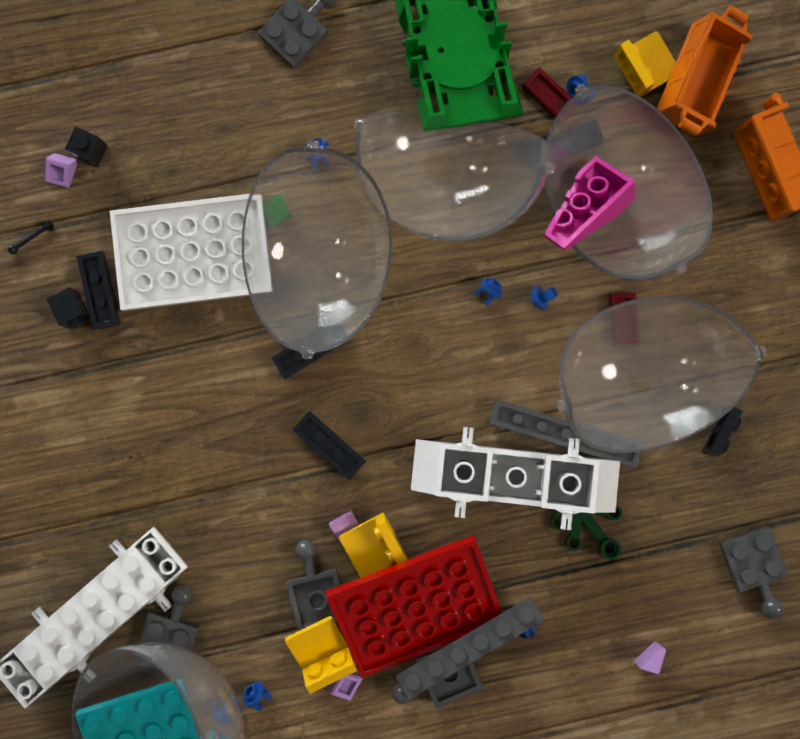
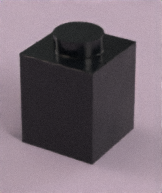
M75 126L65 150L75 158L98 168L108 145L98 136Z
M68 287L46 298L59 326L75 329L85 323L84 320L90 318V314L78 290Z

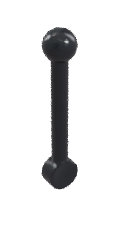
M50 220L46 221L42 227L17 244L9 245L8 252L16 254L20 247L45 230L53 228L54 224Z

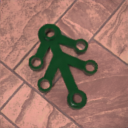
M616 506L618 514L615 517H611L610 513L593 514L580 512L573 514L572 530H570L569 536L565 539L566 546L573 551L581 547L580 533L583 521L598 541L600 554L609 560L618 558L621 553L620 544L606 536L591 514L605 516L611 520H618L622 516L621 508ZM555 510L554 515L550 519V524L554 529L562 530L560 529L561 526L557 527L554 525V520L557 517H562V513ZM571 538H576L578 541L575 547L569 545ZM612 544V551L605 552V545Z

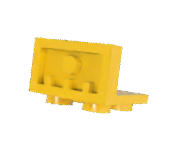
M657 31L634 44L630 40L620 44L613 56L638 98L667 83L676 63Z
M384 512L339 536L360 578L385 569L395 563L398 564L408 560Z
M332 616L285 638L286 645L302 668L305 686L310 694L357 671L355 661L345 638Z

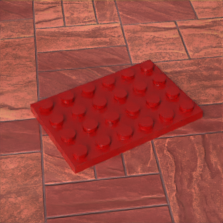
M474 535L325 591L326 598L362 678L445 647L502 613Z

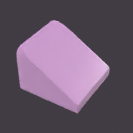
M56 153L46 157L45 181L69 188L77 166V160Z
M352 510L329 522L330 528L340 543L339 536L360 525Z
M654 641L635 659L634 663L640 669L659 674L666 649Z
M352 673L325 688L331 695L351 701L363 678L356 673Z

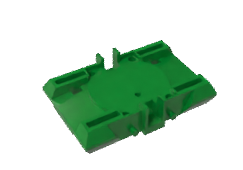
M394 0L399 23L407 36L405 40H402L403 47H406L405 60L409 79L416 78V80L411 81L412 88L418 87L420 99L416 100L423 132L492 122L497 119L524 114L517 84L513 83L511 65L508 63L512 40L504 42L508 23L507 21L499 23L496 13V0H474L475 6H473V0ZM410 6L415 7L418 20L413 21ZM493 88H494V89H495V92H496V96L490 97V95H493ZM433 91L438 112L436 113L433 112L432 103L430 99V95L433 93Z

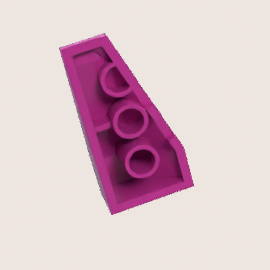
M595 156L577 173L575 182L571 190H568L560 210H557L544 234L545 238L563 251L572 247L617 217L634 201L635 181Z

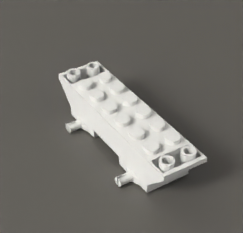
M463 427L462 443L416 439L411 490L448 497L456 501L454 517L459 518L461 507L460 517L465 518L466 502L474 500L494 501L555 509L562 513L560 529L572 530L573 514L580 512L593 514L615 513L620 461L587 458L578 455L580 439H575L574 441L573 438H569L568 454L563 455L477 446L472 444L474 428H469V437L467 438L468 427Z
M155 527L151 528L127 550L118 539L114 541L109 548L113 550L118 558L50 617L46 615L41 607L31 613L40 626L0 660V679L24 708H27L69 672L78 669L86 681L92 677L95 672L86 663L90 654L147 604L156 601L164 613L173 606L163 593L188 565Z

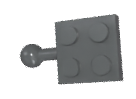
M288 0L259 30L258 34L296 69L329 34L328 30L315 17L324 7L333 6L337 0H317L308 10L297 0Z
M765 526L719 542L736 591L741 593L758 587L763 599L761 604L762 613L770 619L780 617L783 612V606L780 601L773 598L768 583L787 577L788 573L770 527Z
M309 540L300 541L295 548L297 557L303 560L306 576L286 582L298 631L329 616H332L337 623L325 592L341 585L337 568L316 573L313 561L316 548Z
M178 585L172 591L174 605L170 616L154 610L148 613L134 662L180 677L185 674L200 625L180 619L184 605L188 604L192 599L193 593L189 586Z
M440 649L417 657L416 662H420ZM472 662L428 688V691L437 709L483 689V685ZM400 683L394 686L392 690L394 701L398 704L408 703L411 699L408 700Z

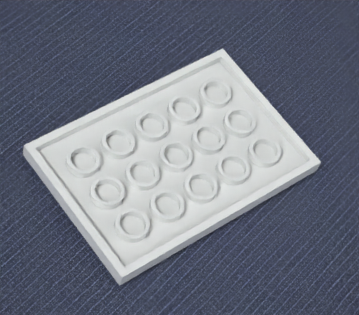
M260 192L110 211L121 311L273 293Z

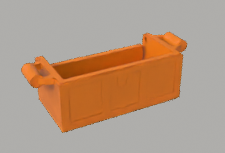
M730 5L721 16L711 12L691 25L654 113L655 115L694 136L715 129L717 123L714 120L746 46L745 44L749 43L753 38V35L747 32V19L749 15ZM727 16L742 24V26L740 27L726 19Z
M779 93L772 94L764 101L765 111L751 116L733 131L771 222L800 211V151L783 114L790 106L788 102L784 103L781 100Z

